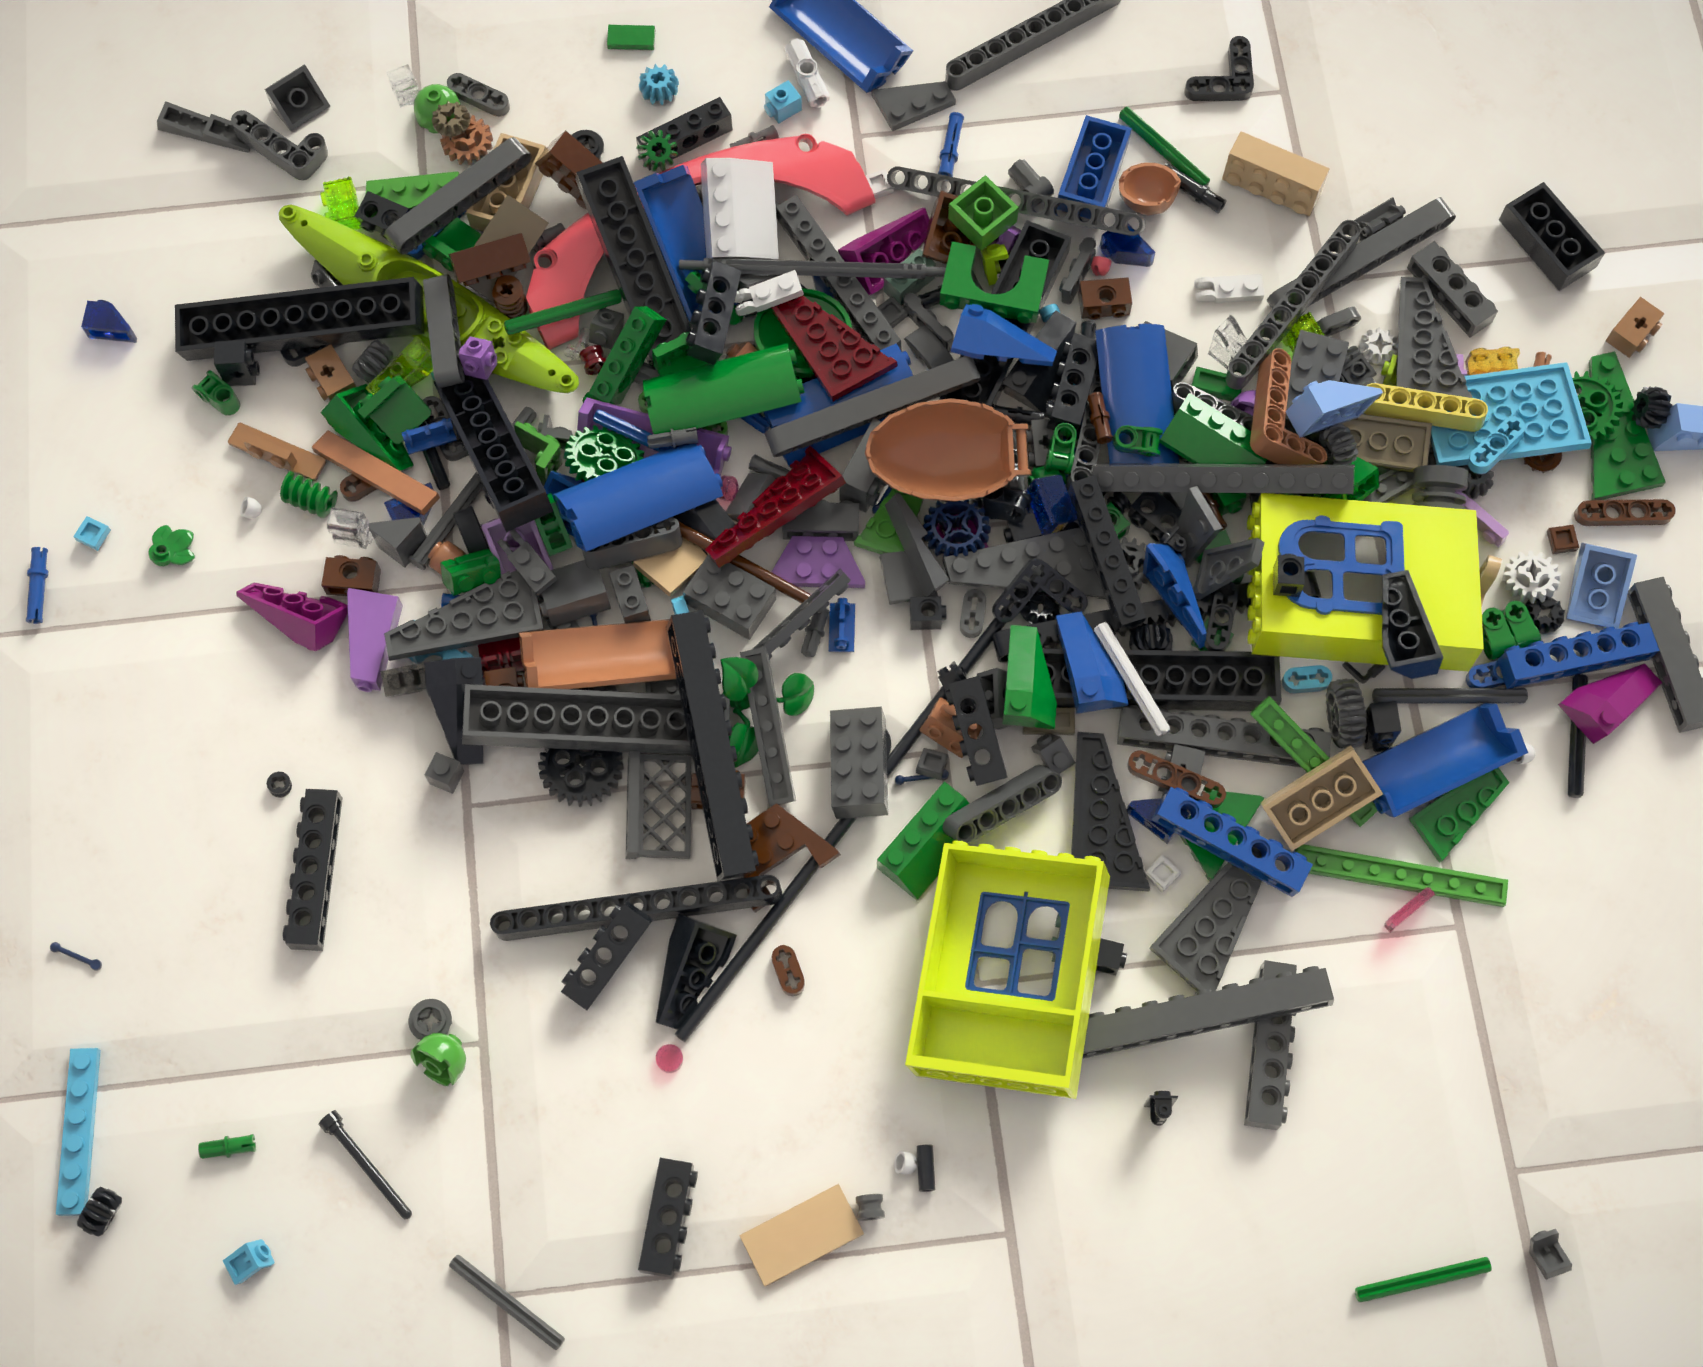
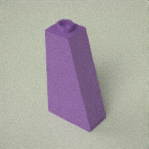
M348 588L350 678L359 690L371 692L372 689L381 691L389 660L384 633L398 626L403 605L398 596Z

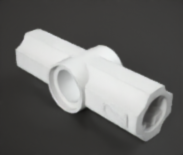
M798 38L791 40L785 46V52L797 76V83L802 87L811 107H822L830 100V97L819 75L817 63L812 59L804 40H799Z

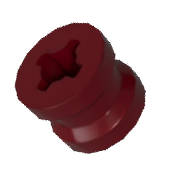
M600 345L586 347L579 354L581 361L585 363L584 370L588 375L599 374L606 361V358L603 357V348Z

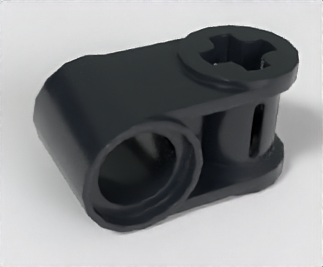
M1004 487L981 497L982 508L985 510L984 516H989V519L1006 520L1014 523L1024 520L1026 516L1025 510L1032 502L1031 495L1025 490Z

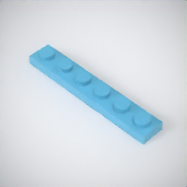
M98 1048L70 1049L56 1215L58 1216L80 1215L88 1201L101 1050Z

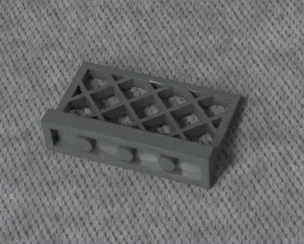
M629 751L627 759L625 859H636L637 857L690 859L691 756L640 754V751ZM644 762H656L662 769L651 777L644 770ZM673 763H685V773L679 778L668 769ZM664 771L674 781L666 790L655 781ZM650 784L661 793L653 802L644 795V790ZM676 785L685 792V797L679 803L668 794ZM663 797L674 806L666 815L655 806ZM684 803H685V810L681 807V805L684 804ZM650 809L661 818L652 828L643 820L644 814ZM676 810L685 817V822L678 829L667 819ZM663 822L674 831L665 841L654 831ZM643 827L647 830V832L644 835ZM683 828H685V836L680 832ZM650 834L660 843L655 850H643V840ZM677 835L684 842V851H674L667 843Z

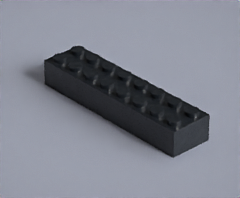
M620 156L576 172L575 180L629 316L634 307L647 306L667 319L646 357L649 363L653 361V349L661 343H668L676 339L684 332H689L691 327L624 157Z
M464 374V383L438 388L436 382L433 381L449 418L505 531L509 532L553 512L547 493L489 380Z

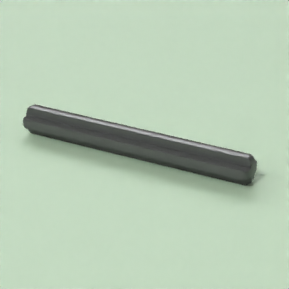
M456 1255L449 1264L451 1269L554 1350L560 1348L565 1340L560 1333L462 1256Z

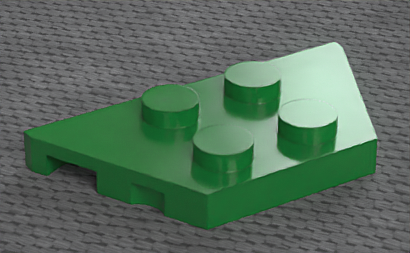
M1216 790L1208 793L1210 794V800L1214 801L1216 797L1220 798L1217 796ZM1226 792L1224 802L1221 806L1213 808V810L1220 814L1231 815L1236 819V823L1246 827L1261 805L1264 797ZM1204 822L1205 829L1209 832H1214L1213 824ZM1228 834L1229 842L1235 845L1238 841L1234 835ZM1181 837L1184 844L1190 848L1195 861L1199 862L1206 873V878L1211 881L1225 860Z

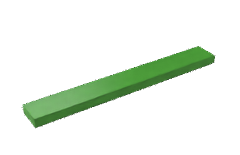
M1305 844L1295 849V852L1304 855L1307 861L1313 864L1309 874L1499 907L1506 906L1508 879Z

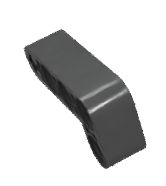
M245 110L237 111L231 117L235 135L239 140L298 180L309 179L328 157L325 139L319 133L308 134L297 146ZM262 137H267L265 140H258ZM315 146H319V147H320V148L317 149V150H312V148L315 147ZM286 150L285 153L278 154L279 151ZM300 163H304V164H305V165L302 166V167H297V165L300 164Z
M670 517L587 552L582 550L586 566L593 570L603 569L674 551L682 545L679 522L674 517Z

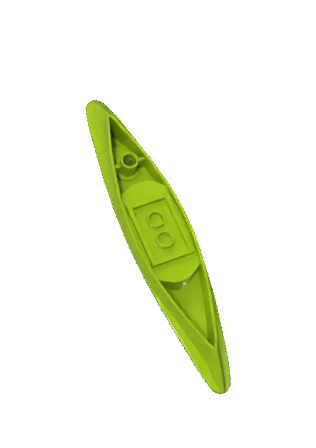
M285 205L278 213L279 220L295 240L343 285L414 277L423 287L424 279L444 275L407 254H400L397 249L307 209L295 205ZM452 279L461 346L466 343L470 336L492 341L498 361L492 373L540 389L568 394L578 388V376L560 358L526 331L508 335L504 328V322L510 318ZM423 287L425 334L412 335L411 337L430 347Z

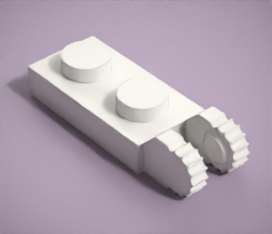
M793 270L751 286L749 289L743 288L737 291L734 303L746 302L736 306V313L743 316L756 311L760 312L803 296L804 293L797 273Z
M1261 274L1213 278L1199 277L1194 281V287L1198 289L1213 288V291L1203 290L1196 293V301L1225 303L1257 301L1264 298Z

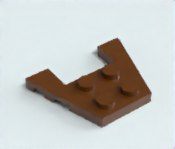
M777 803L746 823L751 824L753 831V840H750L752 851L756 850L759 866L755 867L756 871L750 877L766 874L804 847L809 849L821 868L841 855L835 847ZM766 886L763 889V893L766 895H771V892ZM765 906L753 907L751 909L756 913Z

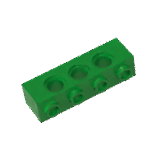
M647 306L634 307L589 393L602 402L613 405L621 404L667 319Z

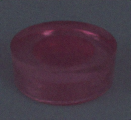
M723 475L721 477L723 496L719 497V499L732 501L738 492L737 479L734 476Z
M667 1044L657 1051L656 1063L663 1072L673 1073L681 1068L683 1054L677 1046Z

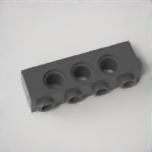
M1433 241L1411 257L1407 269L1416 278H1426L1433 298L1469 338L1493 322L1498 313L1495 304L1481 293L1478 285L1471 282L1464 274L1463 269L1450 259L1443 247H1440Z

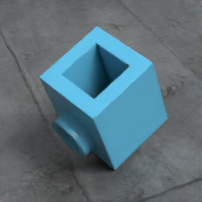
M788 80L765 93L764 109L768 116L774 117L779 124L802 110V97Z

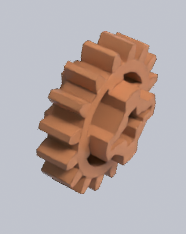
M474 115L471 116L470 124L462 134L452 137L442 135V139H440L445 156L449 155L452 162L457 159L459 165H462L464 161L471 165L472 160H480L481 155H487V150H492L493 148L491 143L493 136L489 125H485L483 119L476 122Z

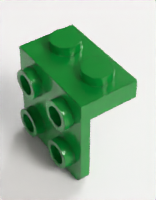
M455 218L436 237L432 235L422 243V250L428 257L434 258L441 263L445 269L454 272L448 254L474 247L482 234L459 218Z
M689 332L680 334L676 339L668 343H661L652 350L653 366L660 376L708 364L707 362L687 356L688 345L685 342Z
M400 375L392 379L388 376L378 385L380 390L374 396L372 393H369L360 402L362 407L358 410V413L363 418L370 416L395 444H400L404 441L402 432L418 428L431 416L432 410Z

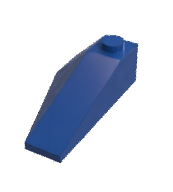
M977 304L965 305L951 348L952 353L976 359H983L984 355L998 356V361L1006 362L1007 359L1018 358L1020 362L1025 364L1052 366L1057 354V350L991 310L984 309Z
M1155 543L1146 545L1143 574L1199 648H1202L1205 645L1207 632L1182 555L1176 553L1169 545Z
M1075 612L1057 615L1056 622L1076 714L1127 706L1128 699L1123 679L1083 613Z

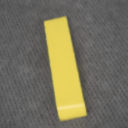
M1371 383L1367 386L1381 388L1383 393L1364 411V414L1432 423V426L1476 432L1484 425L1488 406L1482 400Z

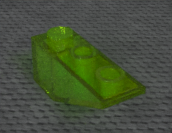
M416 336L365 389L374 396L380 390L378 385L388 376L392 379L400 375L410 387L426 378L433 371L430 343Z

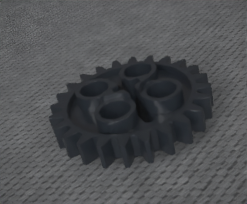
M545 748L546 752H540V759L542 761L538 762L539 770H542L539 772L540 779L544 780V789L550 788V796L558 793V802L567 798L568 806H571L574 800L578 801L579 807H582L585 800L592 806L593 798L603 802L602 794L611 796L610 787L618 788L616 779H622V772L620 771L624 769V764L621 762L623 759L622 752L598 750L582 752L576 749ZM560 759L569 760L566 764L557 763ZM598 767H602L605 769L601 773L593 772V770ZM574 779H579L582 781L578 785L570 784V782Z

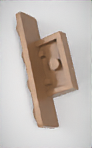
M241 422L237 424L228 439L229 445L249 453L252 457L266 460L277 468L287 469L305 478L312 479V481L317 480L326 464L325 458Z

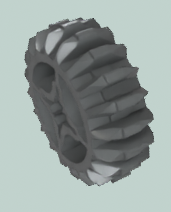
M1346 678L1332 681L1327 687L1325 703L1333 742L1338 748L1345 749L1350 745L1353 748L1362 746L1367 734L1366 707L1364 706L1362 691L1354 679Z

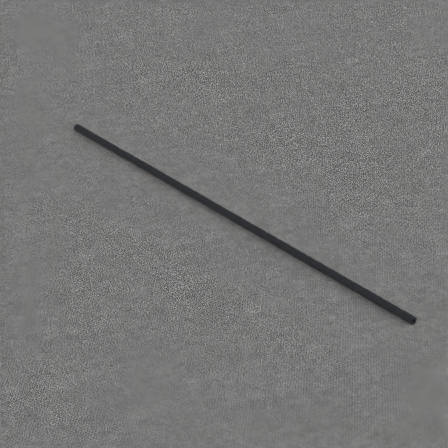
M1071 518L1062 531L1079 528L1080 526ZM1016 589L1014 592L1018 598L1024 597L1027 593L1019 591V589ZM1010 597L1009 600L1011 602L1006 607H1002L999 616L1001 617L1003 614L1008 616L1010 614L1008 607L1011 603L1017 606L1019 602ZM996 618L992 620L959 663L964 668L966 674L969 673L992 643L993 634L1001 631L1006 623L1000 622ZM943 685L887 758V778L922 734L920 728L928 719L936 701L940 697L947 701ZM857 818L839 819L824 840L835 847ZM813 856L809 858L782 893L780 901L772 906L675 1032V1035L683 1042H686L818 870L820 866Z

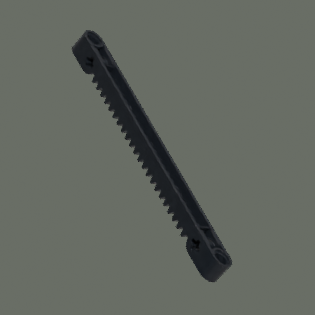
M1304 572V587L1302 591L1308 596L1321 598L1315 572ZM1249 582L1237 585L1239 594L1236 609L1240 614H1243L1245 608L1251 605V598L1247 597ZM1228 589L1223 591L1222 604L1227 603L1230 595ZM1214 592L1201 600L1196 599L1203 621L1206 614L1210 616ZM1163 599L1141 603L1146 615L1142 626L1154 623L1166 625V622L1171 627L1175 626L1178 619ZM1110 609L1083 614L1093 631L1097 625L1106 622L1114 635H1116L1117 629ZM1223 611L1216 612L1221 618L1225 615ZM1056 620L1026 625L1028 627H1037L1042 648L1049 645L1051 649H1055L1057 643L1062 647ZM1010 629L1001 630L992 636L998 662L1005 663L1008 661ZM1126 631L1119 632L1122 637H1125Z

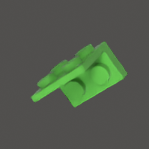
M516 421L514 424L515 433L523 448L537 455L535 458L536 473L544 486L550 472H557L562 464L560 444L554 437L550 435L544 436L537 432V429L531 424H522Z

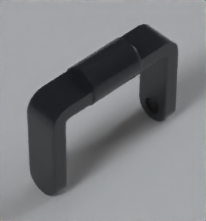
M1348 662L1342 664L1344 669L1362 684L1366 683L1371 677L1375 678L1386 668L1385 665L1374 664L1367 671V674L1363 676Z

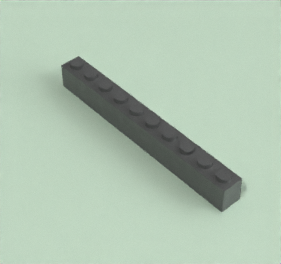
M1097 463L1093 466V475H1096L1101 492H1188L1189 488L1197 486L1201 493L1353 494L1355 465Z
M1318 966L1304 968L1302 970L1303 973L1292 975V972H1283L1270 980L1260 977L1249 981V984L1242 986L1232 983L1224 985L1222 990L1211 992V989H1203L1195 992V996L1186 998L1184 995H1175L1168 998L1169 1001L1158 1003V1001L1153 1000L1142 1003V1007L1131 1009L1130 1006L1115 1009V1013L1105 1015L1104 1012L1092 1013L1088 1019L1082 1059L1333 1006L1334 996L1326 968L1319 969Z

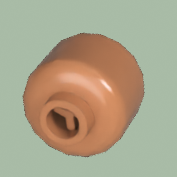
M450 541L438 542L428 555L430 559L429 565L442 575L440 566L442 561L453 560L456 557L466 555V553Z

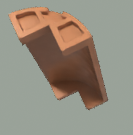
M670 619L519 633V642L526 687L576 689L676 679L666 630Z

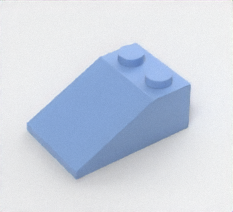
M1331 380L1319 384L1317 381H1314L1303 388L1304 392L1292 400L1293 404L1285 412L1298 436L1303 437L1360 417L1383 392L1381 388Z
M1581 542L1566 618L1619 629L1637 555Z

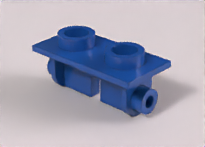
M444 418L441 421L402 432L409 455L457 440L450 418Z
M838 598L836 603H830L828 651L854 652L855 604L848 603L847 598Z

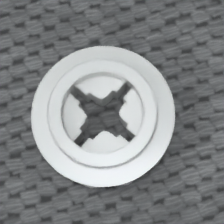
M1379 327L1376 330L1369 329L1367 333L1362 335L1359 349L1368 362L1383 365L1385 361H1390L1393 354L1397 355V336L1391 335L1390 330L1384 331ZM1378 339H1380L1382 345H1386L1383 346L1381 353L1378 346L1375 345Z

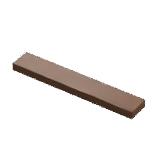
M329 430L312 446L314 453L423 516L440 499L436 491Z

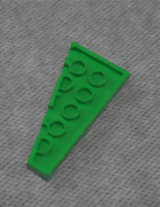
M1616 352L1592 356L1589 360V377L1592 378L1596 373L1599 374V381L1607 377L1608 385L1615 384L1614 392L1620 391L1619 400H1623V408H1621L1622 417L1619 418L1620 425L1614 426L1613 434L1606 432L1605 441L1598 437L1597 445L1591 443L1593 470L1591 473V482H1593L1592 500H1604L1662 487L1666 481L1645 428L1636 425V421L1632 420L1634 412L1631 409L1634 407V399ZM1601 401L1593 402V404L1600 405L1603 403Z

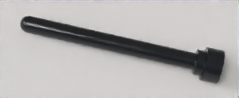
M333 1110L323 1117L318 1123L325 1133L335 1135L403 1219H409L412 1216V1211L344 1130L343 1118L339 1113Z

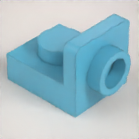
M262 1239L245 1243L222 1260L235 1285L243 1283L260 1269L270 1267L275 1263L269 1247Z

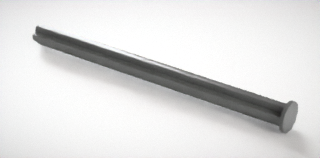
M525 407L512 423L513 429L516 421L522 424H531L537 416L536 412L532 408ZM475 472L414 555L408 557V560L421 570L426 569L425 564L429 560V553L438 542H443L456 524L453 513L469 507L484 487L477 472Z

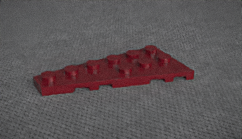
M800 296L770 308L832 401L898 367L895 359L891 356L887 357L880 352V348L874 344H869L861 338L858 332L833 314L829 315L822 310V307L815 301L811 302L806 297Z
M809 446L805 450L806 456L800 462L795 460L789 466L791 470L785 476L778 477L752 502L754 507L747 514L742 512L737 517L739 522L733 528L725 529L705 549L708 556L719 568L731 562L733 558L752 548L754 544L773 534L778 528L794 520L799 514L815 506L829 494L836 492L841 486L846 484L843 476L814 448Z

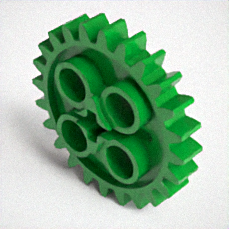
M1575 371L1574 378H1572L1576 393L1579 394L1578 399L1585 422L1592 423L1591 425H1586L1591 442L1597 445L1598 437L1605 441L1606 432L1613 434L1614 426L1620 425L1619 418L1622 417L1621 408H1623V400H1619L1620 391L1614 392L1615 384L1608 385L1607 377L1599 381L1598 373L1590 378L1588 371L1584 373L1583 377H1580L1579 373ZM1595 401L1603 402L1600 405L1593 404Z
M593 425L592 431L584 427L583 433L576 430L575 436H570L569 441L566 442L563 459H566L565 466L570 467L569 474H576V481L584 479V482L644 459L645 452L639 450L640 444H633L632 439L625 438V436L617 434L615 431H608L604 426L602 430H599L596 425Z

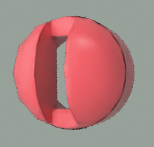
M1101 256L1093 257L1091 263L1093 274L1105 276L1110 270L1112 261Z

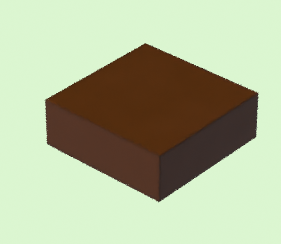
M1574 525L1548 528L1547 535L1552 554L1574 552L1579 549Z

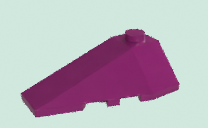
M926 208L918 209L851 241L838 249L839 255L844 262L902 263L913 250H917L926 238L930 220ZM856 277L868 295H872L884 287V278Z
M255 582L236 591L238 598L292 641L315 652L333 642L348 614L347 604L326 596H321L320 600L308 598L305 592L299 591L297 594L284 593L283 588Z
M1644 663L1579 687L1558 705L1584 735L1595 744L1608 736L1626 720L1662 682Z

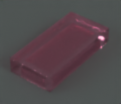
M1426 887L1384 923L1385 928L1391 933L1430 901L1435 893L1430 887Z

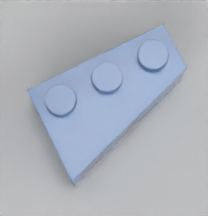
M1676 403L1670 408L1669 412L1671 415L1667 416L1666 424H1662L1660 429H1647L1654 451L1703 449V406Z

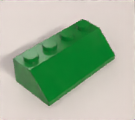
M1191 393L1187 395L1159 440V443L1193 464H1265L1267 461L1266 458L1257 455L1250 446V430Z
M944 781L877 859V869L918 901L939 875L944 843L952 844L953 841H956L944 833L943 823L945 819L970 803Z

